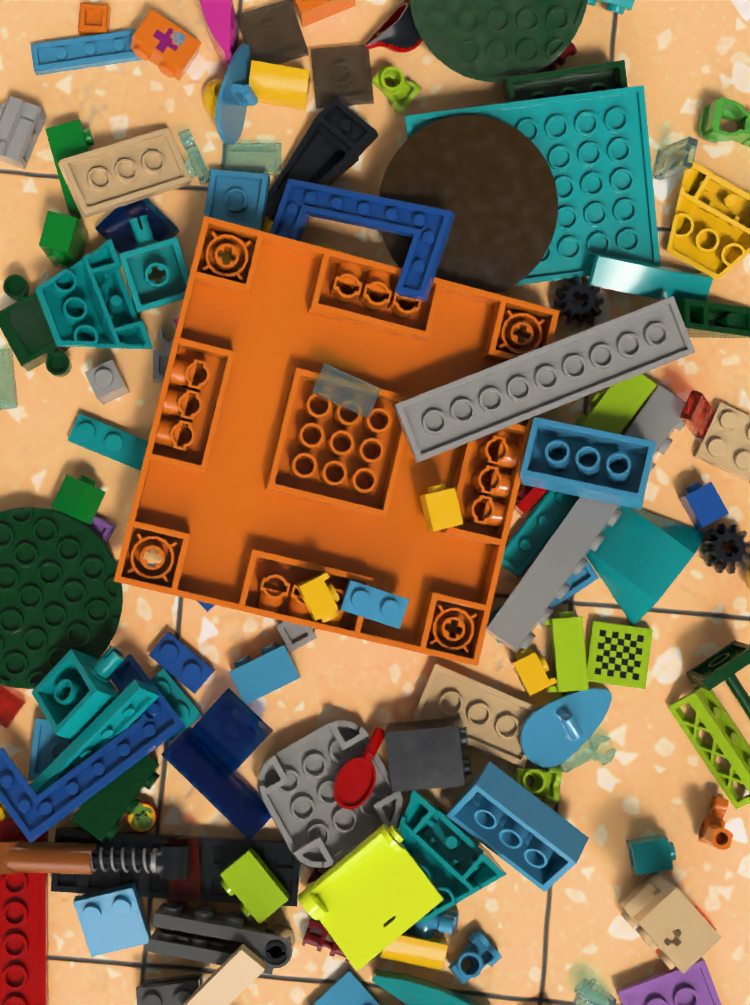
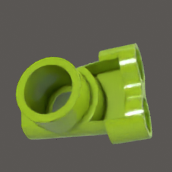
M385 64L371 81L391 101V108L400 115L422 89L415 81H407L400 69L393 66L388 67ZM384 80L391 81L392 87L386 85Z
M562 768L514 769L513 779L534 796L540 797L544 803H558ZM527 776L531 778V784L528 787L526 785Z

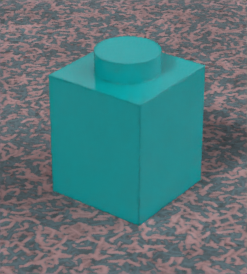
M664 835L626 840L631 871L636 875L673 870L672 861L676 860L675 847L673 842H669L668 838Z

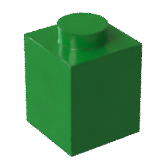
M66 474L51 507L91 525L106 492L96 488L97 481L80 474L79 478L76 479Z

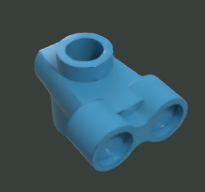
M447 909L423 924L418 921L411 927V933L419 937L432 938L435 936L437 929L439 932L452 935L454 929L457 928L459 912Z
M478 929L467 938L469 943L448 966L462 984L478 976L487 965L492 967L502 958L500 953ZM464 958L469 959L471 963L470 968L466 971L461 968V962Z

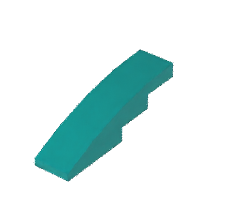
M595 254L588 284L661 300L674 296L675 301L683 298L706 301L713 278L706 274L652 265L646 261Z
M375 969L372 974L373 982L406 1005H480L467 996L440 984L408 974Z

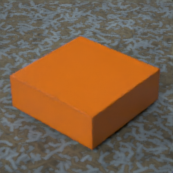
M80 3L79 34L95 35L109 33L110 5Z

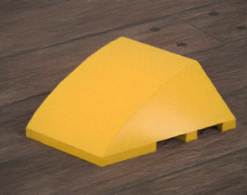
M687 158L666 252L717 281L721 279L750 253V194Z

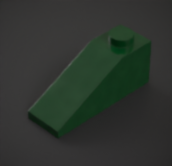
M688 298L676 301L689 337L750 338V308Z

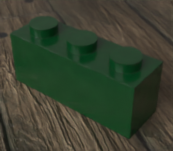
M145 756L84 802L72 817V821L99 842L103 843L106 838L111 841L122 827L118 823L125 813L131 815L140 804L141 800L138 796L144 788L150 790L160 777L157 773L159 764L150 757Z

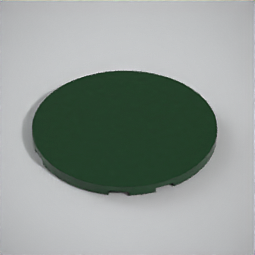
M409 0L415 26L433 55L453 71L465 77L484 82H504L508 77L534 74L554 62L570 45L582 23L588 1Z
M20 507L0 512V685L35 689L70 649L98 659L109 646L119 625L123 605L122 583L114 581L117 563L111 551L98 534L80 520L63 512L39 507Z

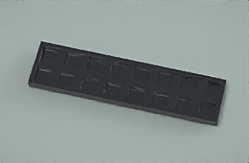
M58 827L55 831V842L96 843L98 849L102 847L103 850H110L111 847L114 850H121L123 847L125 850L135 848V851H143L145 848L146 851H151L154 848H159L161 844L191 845L190 878L179 880L158 878L159 875L157 873H147L145 870H141L139 873H136L135 870H130L126 873L123 869H120L118 872H114L113 869H109L106 872L98 869L94 875L52 873V892L87 894L135 882L139 897L242 903L235 894L230 896L220 883L223 880L220 874L252 846L290 894L289 900L282 906L297 907L300 862L290 852L285 841L119 831L111 841L106 838L101 843L83 829Z

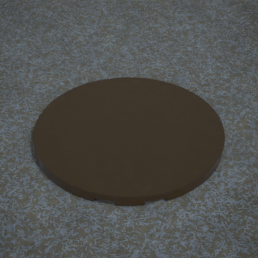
M463 115L449 117L431 123L416 132L393 156L384 173L379 191V197L452 211L455 218L435 277L496 294L513 287L533 271L545 255L552 241L557 223L558 197L551 169L540 150L530 139L514 127L502 121L484 116ZM381 231L384 243L391 257L399 268L403 269L413 237Z

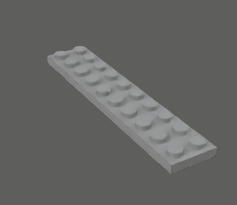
M674 296L407 399L393 405L414 460L418 463L693 354L695 350Z

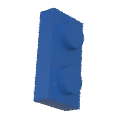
M167 632L149 654L151 658L194 694L197 693L215 671L171 632Z

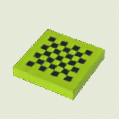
M591 621L586 661L588 681L646 689L653 629Z

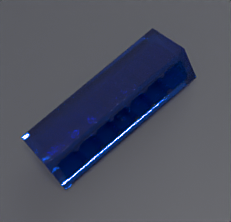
M191 726L161 754L249 841L271 818L259 792Z

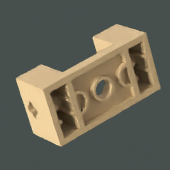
M657 872L650 873L619 902V905L624 909L620 915L632 928L638 925L635 929L636 932L653 952L657 949L661 951L657 955L670 970L676 966L684 974L722 939L683 893Z

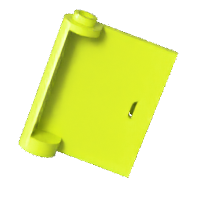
M386 824L380 826L298 895V900L305 911L313 919L320 920L356 971H359L444 900L440 892L401 843L404 837L394 825L388 827Z

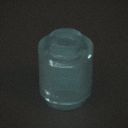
M586 978L583 979L573 991L576 994L574 1002L577 1005H617V1000L595 978L589 981Z

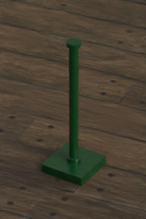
M734 640L685 674L692 684L708 691L725 681L750 719V696L735 675L736 672L750 664V645Z

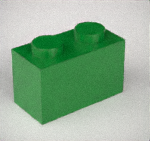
M48 211L39 246L46 254V257L53 261L52 264L54 266L68 269L82 259L89 234L78 218Z

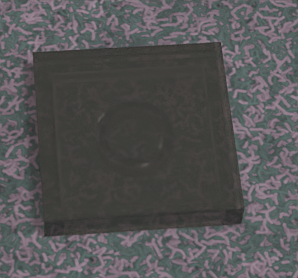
M292 0L279 1L236 15L244 44H248L250 48V61L254 60L279 65L309 55Z
M365 44L311 49L316 109L325 108L334 98H337L345 106L374 104L369 49L364 47Z

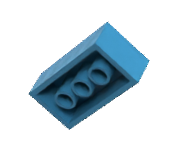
M534 417L520 472L521 484L642 510L656 442Z
M490 761L460 792L446 815L544 892L578 862L589 837Z

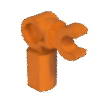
M712 795L708 816L704 815L699 829V842L722 850L730 848L733 834L724 828L726 821H723L729 800Z

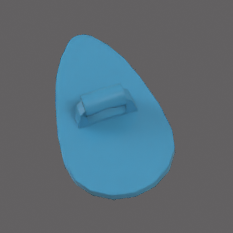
M241 44L233 54L217 98L216 125L221 140L226 144H235L239 140L244 127L247 106H254L258 103V97L249 86L251 61L248 44Z
M589 688V690L575 691L550 701L533 711L524 720L520 730V746L523 754L531 763L541 767H555L564 763L579 750L603 721L612 701L611 692L605 688Z

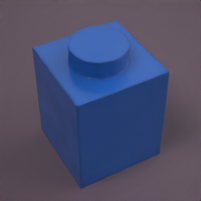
M698 481L685 488L684 490L687 495L679 498L697 530L729 514L712 482L702 485Z

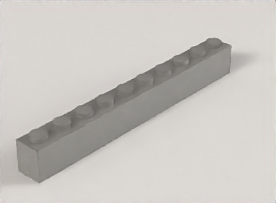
M659 385L624 435L655 441L654 460L658 453L662 455L666 453L673 442L669 437L674 430L681 431L690 416L686 413L690 404ZM652 462L650 474L656 466L654 462ZM579 497L486 628L487 633L515 653H518L521 648L526 651L536 637L532 633L538 623L544 625L553 613L550 606L557 598L561 601L571 586L567 582L573 574L579 576L588 563L584 559L590 549L596 552L605 539V536L602 535L607 525L613 527L622 515V512L619 511L621 505Z

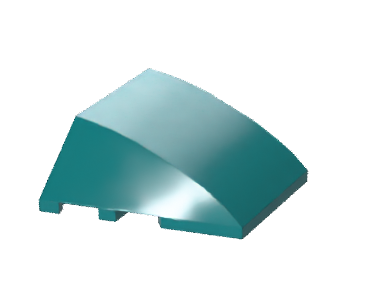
M111 238L104 242L101 247L90 254H86L80 261L68 269L65 268L35 289L56 346L153 349L144 322L138 319L121 275V263Z
M621 506L619 511L622 512V515L613 527L607 525L602 532L605 539L596 552L590 549L586 557L612 593V597L619 604L630 624L634 626L659 601L695 555L706 533L645 510Z
M413 790L404 816H402L398 830L404 837L401 843L444 898L441 903L419 920L423 924L505 876L506 872L482 844L446 816L447 812L417 790Z

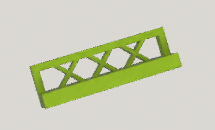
M696 686L688 695L671 703L668 709L735 809H738L750 803V794L740 798L733 788L735 781L744 784L750 793V745L713 690L708 691ZM690 703L696 712V719L693 720L686 717L680 707ZM700 730L710 733L714 739L713 746L702 742L699 737ZM717 755L729 761L731 764L730 771L719 767L716 762Z

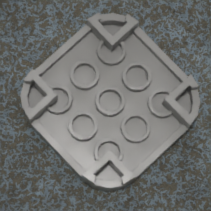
M337 720L321 726L271 755L263 762L258 772L257 788L265 807L290 852L299 862L309 867L326 868L335 865V862L342 859L383 824H386L388 827L391 825L396 826L401 815L403 801L401 792H392L390 775L377 752L371 761L376 770V781L369 798L361 806L351 810L341 808L335 802L332 788L336 774L348 760L361 757L363 749H365L369 741V734L365 729L351 721Z

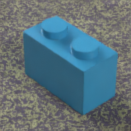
M277 642L261 649L262 656L252 660L249 655L233 663L236 669L229 673L245 705L301 678L286 645L279 647Z

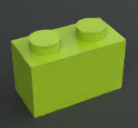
M252 846L220 874L223 878L220 881L221 885L230 896L235 894L243 903L240 908L250 921L255 918L261 924L290 898L288 891Z

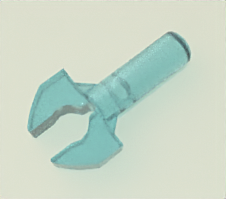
M594 734L588 738L590 743L586 750L568 758L564 763L560 764L563 772L567 773L592 760L599 761L600 765L604 766L613 760L617 749L612 748L603 754L595 753L601 743L611 738L601 734Z

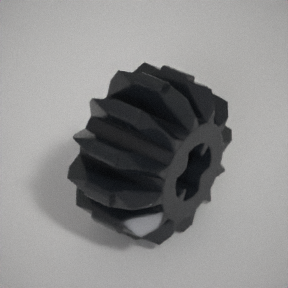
M579 276L575 277L573 284L565 280L562 284L563 289L557 288L555 292L559 299L554 300L552 304L553 307L562 308L558 318L565 315L567 317L565 320L566 326H569L572 320H575L577 328L582 327L583 320L588 325H591L594 322L593 316L599 317L602 313L598 306L604 303V299L595 297L601 289L600 287H595L591 290L589 288L590 284H588L589 279H587L584 285L581 284ZM574 299L577 301L582 299L584 301L582 306L580 304L574 306L572 302Z
M722 523L718 525L717 531L713 528L707 531L711 539L704 538L701 544L707 546L708 549L700 552L701 556H710V559L705 563L707 567H711L716 563V573H722L726 568L728 574H734L736 567L739 569L746 567L743 559H750V552L745 551V548L750 547V541L744 542L742 540L747 536L745 530L737 534L736 524L730 525L727 529L726 525ZM728 543V548L732 550L731 553L725 554V550L721 548L722 544Z

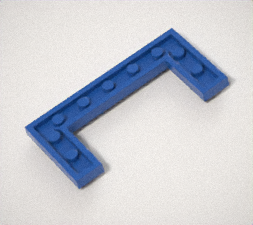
M288 179L270 230L271 234L301 241L309 216L413 237L395 292L399 296L427 302L455 218L452 211Z
M128 654L126 660L109 676L120 693L135 679L156 688L131 654ZM157 688L156 690L160 696L139 716L140 719L39 795L30 786L4 748H0V801L29 842L32 843L185 727L183 721Z

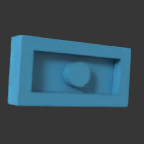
M349 580L340 610L400 629L409 599Z

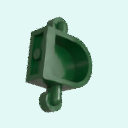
M10 275L5 279L3 289L11 299L18 302L0 311V328L21 367L29 372L45 363L47 370L53 376L64 377L68 375L71 371L72 363L70 358L63 352L71 347L56 346L36 292L28 295L30 291L29 283L20 275Z

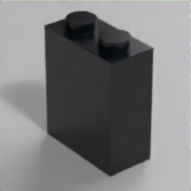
M460 717L387 724L385 740L392 792L466 786L467 775H472L470 756L465 757L464 746L468 745L467 727H461Z

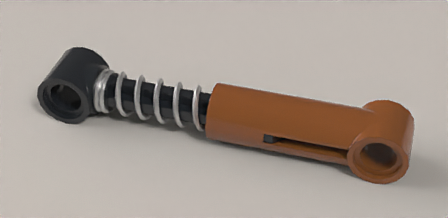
M3 838L0 839V874L26 872L94 875L98 869H102L104 872L109 869H113L114 872L123 869L126 873L130 870H135L136 873H139L141 870H145L147 873H157L159 875L158 878L187 879L190 878L191 845L181 843L161 844L159 848H154L151 851H146L145 848L143 851H135V848L125 850L123 847L121 850H114L113 847L110 850H103L102 847L98 849L96 843L38 841L31 843L21 839Z

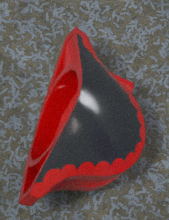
M405 0L364 45L366 49L384 47L393 52L405 53L419 46L422 38L415 26L409 0Z

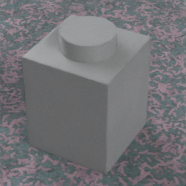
M112 359L85 372L97 400L103 405L130 393L119 367Z

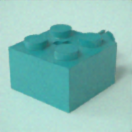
M147 215L139 216L142 229L139 227L137 217L128 220L137 246L134 250L118 254L137 314L183 300L189 279V273L177 237L161 242L155 241ZM152 268H157L158 272H164L165 276L161 278L160 284H157L155 280H149L148 276L152 274Z
M113 645L110 646L109 650L98 661L92 656L70 649L31 692L55 735L75 740L83 729L89 726L102 713L104 708L119 696L109 678L114 670L126 660V656H124V653L119 648Z

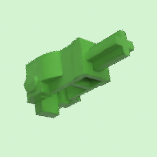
M718 97L713 99V102L708 104V106L703 107V112L699 115L696 131H698V135L702 136V140L717 143L719 141L727 142L731 140L750 147V112L745 111L743 106L734 100ZM721 119L737 123L736 132L719 130Z

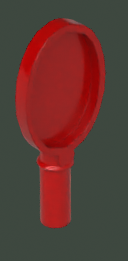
M376 727L365 749H363L361 757L348 760L336 774L332 788L333 798L341 808L356 809L371 795L376 781V770L371 761L385 737V730Z

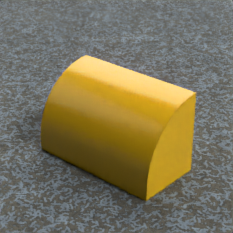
M252 60L249 86L258 97V103L306 111L311 87L310 70Z
M407 930L381 951L380 958L441 971L448 943L446 938L443 937L424 938L416 936L410 930Z

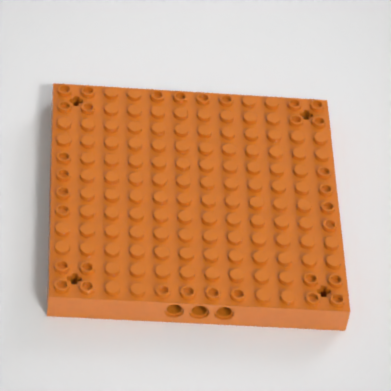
M204 216L114 581L478 666L520 486V472L534 417L416 463L393 405L553 343L560 310L436 277L434 278L427 302L399 296L395 289L402 268ZM224 252L231 253L230 258L235 261H230L229 265H225L222 263V258L218 255L223 256ZM518 329L520 330V335L524 336V339L521 341H517L518 336L513 334ZM445 484L446 489L455 488L463 524L428 532L420 496L428 494V487ZM150 549H157V555L162 557L160 564L155 562V567L148 566V560L143 559L144 553H150ZM323 572H327L330 577L325 580L326 585L332 584L340 599L335 602L340 615L325 623L321 619L313 620L296 587ZM352 580L409 599L400 629L340 610L348 581ZM451 620H453V625L457 626L456 633L451 632L449 637V631L445 630L446 623L451 624Z

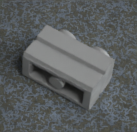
M12 96L8 97L6 104L2 103L0 105V161L23 170L26 169L47 118L42 108Z

